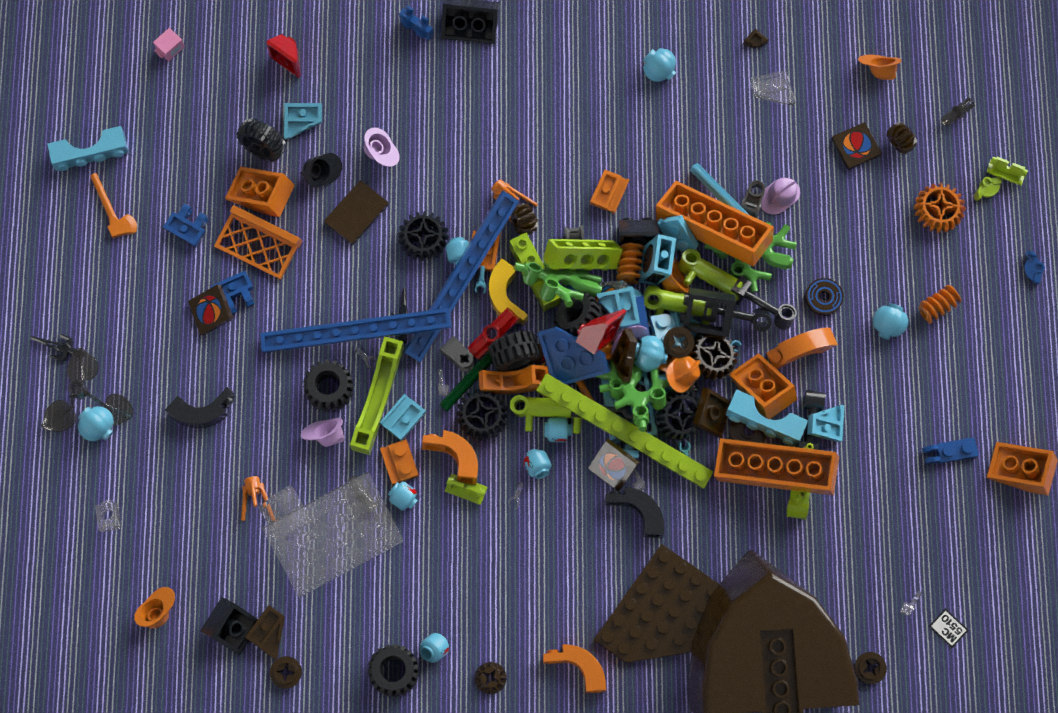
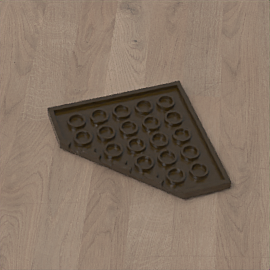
M661 544L596 635L594 641L625 663L690 653L692 651V640L708 600L719 583Z

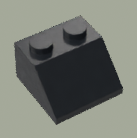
M624 218L619 220V246L626 243H637L644 246L659 234L657 220L651 218H643L641 220Z
M221 597L200 631L240 655L248 643V640L244 637L258 619L235 603Z

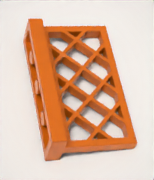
M233 205L230 210L231 214L214 247L281 280L303 240ZM235 219L240 222L242 229L232 232L230 225ZM253 228L256 229L258 237L248 240L246 231ZM243 232L246 241L236 244L233 235ZM231 236L233 246L227 248L221 246L223 239ZM272 237L275 245L265 248L262 239ZM260 240L262 250L252 253L250 243ZM247 244L250 254L239 255L237 247ZM284 245L292 247L288 255L281 256L279 247ZM276 248L279 258L269 261L266 251ZM264 253L266 262L257 264L254 255ZM281 262L282 268L279 274L272 271L271 263Z

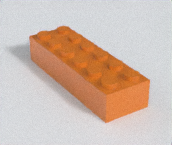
M678 181L672 184L656 204V220L659 221L660 218L664 220L667 217L682 215L695 239L753 267L773 242V226Z
M720 438L714 477L720 482L793 491L803 490L809 493L834 496L839 456L837 452Z

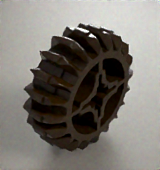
M700 333L694 336L693 350L687 356L692 357L695 361L700 360L698 366L700 376L703 374L704 380L710 377L711 381H715L716 379L722 380L724 377L729 376L730 372L735 369L734 365L737 364L735 358L738 356V353L733 352L736 346H731L732 340H727L725 336ZM711 343V346L701 347V344ZM714 364H724L721 368L713 367Z

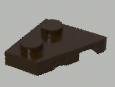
M631 329L623 330L611 357L622 383H630L637 345V340Z
M268 605L244 638L276 660L278 658L285 616Z

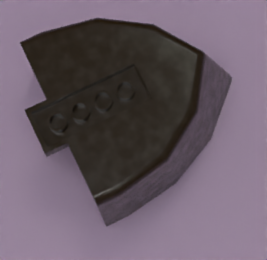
M753 550L747 551L711 593L692 640L688 684L689 712L804 713V709L860 705L858 683L843 633L815 596Z

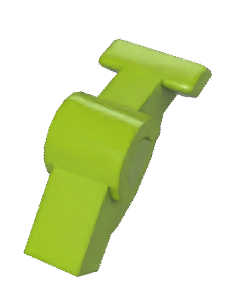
M985 177L979 183V188L973 195L974 200L979 201L981 197L990 198L994 196L1000 189L1001 178Z

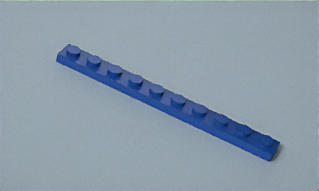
M501 191L429 310L449 308L451 314L519 202L517 199L505 191ZM440 330L414 333L403 353L421 363Z
M444 308L260 333L261 348L263 353L381 338L384 336L389 337L452 328L450 309Z

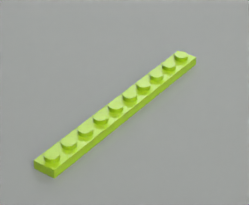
M547 373L536 389L537 392L632 448L639 450V452L702 489L705 488L713 474V471L651 434L640 432L639 427Z

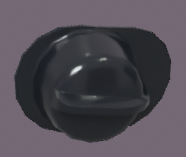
M325 153L308 159L304 163L300 174L304 176L310 186L320 187L335 181L340 176L342 162L336 154Z

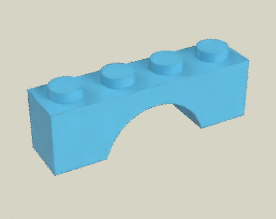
M121 126L102 130L99 141L86 149L75 148L66 139L47 144L51 163L56 171H65L73 166H85L94 161L102 162L106 158H118L129 153L125 134Z
M737 389L725 414L731 421L742 422L748 428L765 432L764 434L770 438H779L784 444L789 446L798 445L808 420L789 413L780 420L767 419L757 411L754 397Z

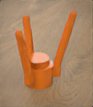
M501 179L491 188L495 200L501 191H505L518 201L519 198L517 196L535 207L538 205Z
M257 476L244 479L245 486H242L241 520L245 521L247 493L249 496H252L253 506L257 507L256 495L260 494L261 491L272 520L275 521L276 517L264 490V483H260V478Z

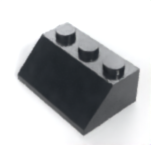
M444 0L441 39L495 44L500 2Z

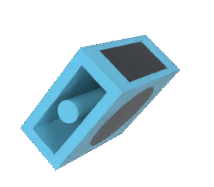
M658 234L644 245L640 266L641 271L639 273L641 277L638 282L657 286L672 274L676 238Z

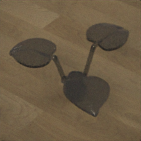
M79 347L72 355L67 367V376L72 381L68 386V390L71 393L69 396L71 405L69 406L63 400L52 402L46 409L41 427L53 432H61L71 428L77 420L76 413L72 411L75 398L83 399L88 396L104 406L113 416V425H119L131 419L134 414L133 407L128 399L120 394H110L106 399V403L88 392L87 387L84 385V380H92L98 373L99 365L92 355Z

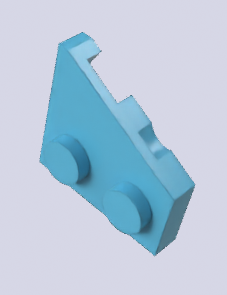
M284 103L285 140L322 123V103Z
M633 287L597 294V298L609 313L622 309L627 311L620 324L621 329L641 325Z
M839 405L808 415L807 434L834 442H841L845 405Z

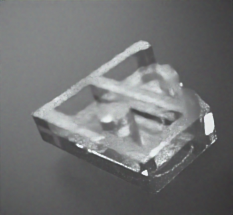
M786 70L750 79L755 98L791 106L795 105V98Z

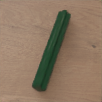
M489 351L440 402V407L443 410L448 411L479 378V372L486 370L493 363Z

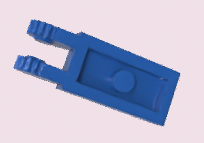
M975 437L938 443L922 448L923 453L937 451L938 455L937 457L925 459L926 465L954 462L979 456Z

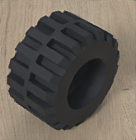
M580 292L584 293L582 301L571 298L573 302L571 307H566L564 301H562L554 315L556 317L554 319L555 327L557 326L569 334L578 337L577 331L582 324L586 325L591 320L604 316L606 310L589 293Z
M529 331L505 335L495 340L488 347L494 368L499 372L522 369L533 364L541 357L535 335Z
M325 360V363L319 361L316 367L312 365L310 367L311 371L306 372V378L303 381L304 391L312 406L315 405L318 410L323 409L324 412H328L329 409L335 412L338 407L340 409L344 408L343 404L349 403V397L352 398V390H354L348 369H345L343 364L339 365L334 360L332 363L329 360ZM328 377L337 379L340 382V386L333 394L325 395L318 391L317 387L323 379Z
M388 644L382 649L380 647L376 653H373L372 659L368 663V675L373 687L379 693L388 697H398V695L403 696L407 691L413 689L412 687L414 684L416 685L417 677H419V667L416 658L410 650H407L404 646H398V644H393V646ZM389 660H400L405 666L403 678L397 682L386 681L382 676L383 665Z

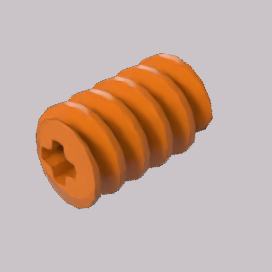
M626 243L620 246L623 250L618 263L620 267L617 268L619 274H617L616 279L623 284H638L639 282L635 279L640 278L641 275L636 273V271H641V267L637 266V264H641L642 260L637 257L643 256V253L638 250H643L644 246L637 243Z
M946 285L944 289H940L932 297H927L926 301H921L918 309L922 317L929 324H932L931 317L938 320L939 316L937 313L944 316V309L947 312L951 311L950 305L953 308H957L956 301L961 303V298L953 286Z

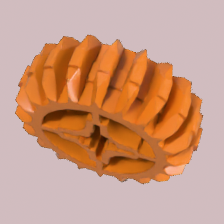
M942 182L939 183L938 187L935 183L931 187L926 186L924 191H920L919 196L915 199L914 209L917 210L915 216H920L918 222H924L923 228L927 227V225L930 226V232L934 228H936L937 233H940L942 229L945 233L948 232L949 228L953 230L956 227L955 225L961 223L960 219L964 217L962 212L966 208L962 205L965 201L960 199L961 193L955 194L956 188L949 189V184L946 187H943ZM937 196L935 201H930V203H926V200L928 198ZM954 213L951 218L942 220L945 214Z

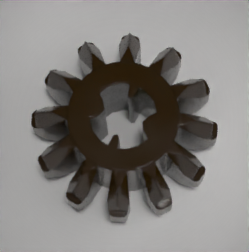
M897 122L887 130L886 135L889 142L900 153L906 154L917 145L915 135L904 123Z
M518 204L510 216L512 226H514L515 231L519 235L524 233L530 235L538 228L536 213L533 212V208L529 204Z

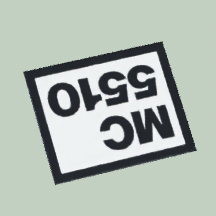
M946 608L929 625L951 648L969 631Z

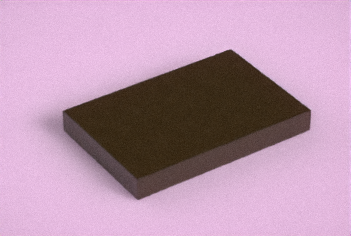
M360 180L327 216L324 223L351 245H354L387 208L389 202Z

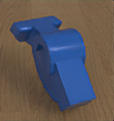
M1027 251L1025 256L1028 259L1024 264V272L1033 281L1032 283L1040 284L1045 264L1038 260L1035 252Z

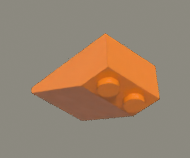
M240 166L225 199L264 215L280 217L295 185L283 173Z
M759 353L729 375L741 392L754 397L757 411L767 419H771L797 400L795 385Z
M996 442L987 479L1030 493L1049 495L1058 459L1054 451Z

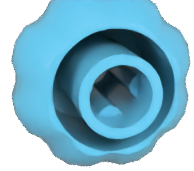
M659 48L657 51L652 49L643 59L646 62L643 66L644 73L652 81L670 80L676 73L674 71L676 66L675 56L667 49Z
M889 303L888 306H881L874 313L873 325L880 333L879 337L890 340V337L900 336L906 331L908 316L902 312L904 308Z
M652 335L642 337L636 345L634 358L637 359L634 361V364L644 372H650L657 369L661 364H665L668 353H665L662 341Z
M99 406L92 409L87 407L79 415L78 430L84 439L88 441L107 440L113 434L111 429L114 421L108 409Z

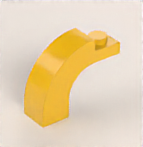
M501 258L494 267L489 280V297L492 307L498 316L507 307L510 308L520 319L516 324L520 323L524 326L528 321V314L514 305L506 294L508 285L517 275V270H513L514 267Z

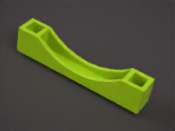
M384 336L369 394L350 443L351 450L367 455L371 454L404 350L403 341Z

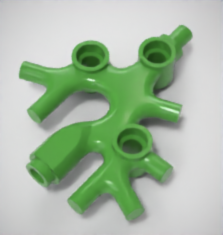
M786 224L776 235H773V242L761 256L769 265L784 270L792 268L794 258H791L790 255L776 253L772 250V247L780 246L793 250L796 249L797 242L785 239L786 234L791 229ZM705 244L704 248L713 250V253H715L717 257L725 259L729 256L728 254ZM734 258L735 262L732 264L730 275L737 279L742 276L752 282L750 286L751 293L758 292L756 282L758 279L771 280V273L754 270L749 264Z
M545 261L546 269H542L535 262L525 263L524 265L515 262L513 270L522 272L523 282L527 285H534L537 283L538 278L544 280L545 282L540 291L541 299L550 302L558 295L562 298L566 307L573 305L571 298L582 301L584 293L580 292L589 293L595 298L602 290V286H600L602 277L589 273V270L585 269L553 270ZM559 281H560L563 285H566V286L571 285L576 291H573V290H570V289H567V288L563 287L562 285H560Z
M611 360V371L595 376L596 378L609 380V384L599 385L600 393L610 392L611 397L618 400L614 402L616 409L630 405L633 408L634 424L639 427L640 432H645L647 430L646 425L649 423V412L646 405L651 402V406L656 410H661L666 406V392L664 389L669 386L667 378L660 379L658 370H651L652 387L648 391L640 392L635 389V386L641 379L642 370L633 363L630 383H622Z

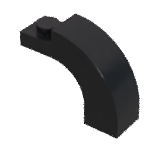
M226 387L211 404L205 407H193L177 396L165 411L181 425L190 428H207L221 422L228 416L224 408L232 405L235 395L232 390Z
M625 487L624 494H621L619 491H610L609 494L605 495V505L628 506L640 514L643 520V537L663 538L664 519L658 504L648 494L636 488Z

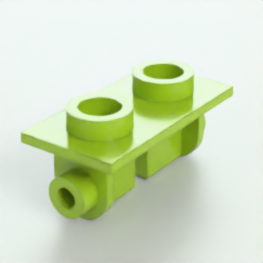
M998 156L990 159L987 173L1022 186L1024 177H1026L1028 172L1024 166L1012 163L1011 167H1009V161Z
M451 473L444 492L481 505L488 487L479 483L472 485L458 482L457 475Z

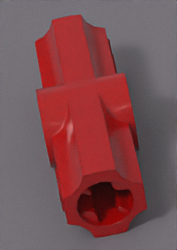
M507 307L467 347L469 352L480 360L489 351L488 347L490 344L503 337L520 320L518 316ZM492 329L497 331V336L494 339L490 336Z

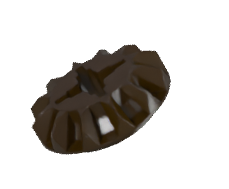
M674 327L668 330L664 336L663 345L668 354L673 357L682 358L693 350L694 337L688 329ZM674 337L677 339L685 337L681 342L683 348L680 346L673 348L675 344Z
M866 652L857 658L854 669L856 676L862 682L875 684L885 677L887 666L882 656L875 652ZM867 663L870 665L877 664L873 669L874 674L870 671L863 672L867 668Z
M289 656L278 658L270 668L272 682L283 689L293 688L299 683L302 676L300 663ZM288 664L289 671L294 674L288 675L285 681L284 675L278 673V671H284Z
M483 663L476 670L475 683L483 693H498L506 684V672L498 663ZM495 670L494 678L498 683L491 681L486 685L487 677L483 673L490 675Z

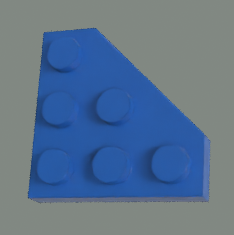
M557 326L537 333L550 375L567 385L610 372L604 352L591 353L576 342L577 337Z

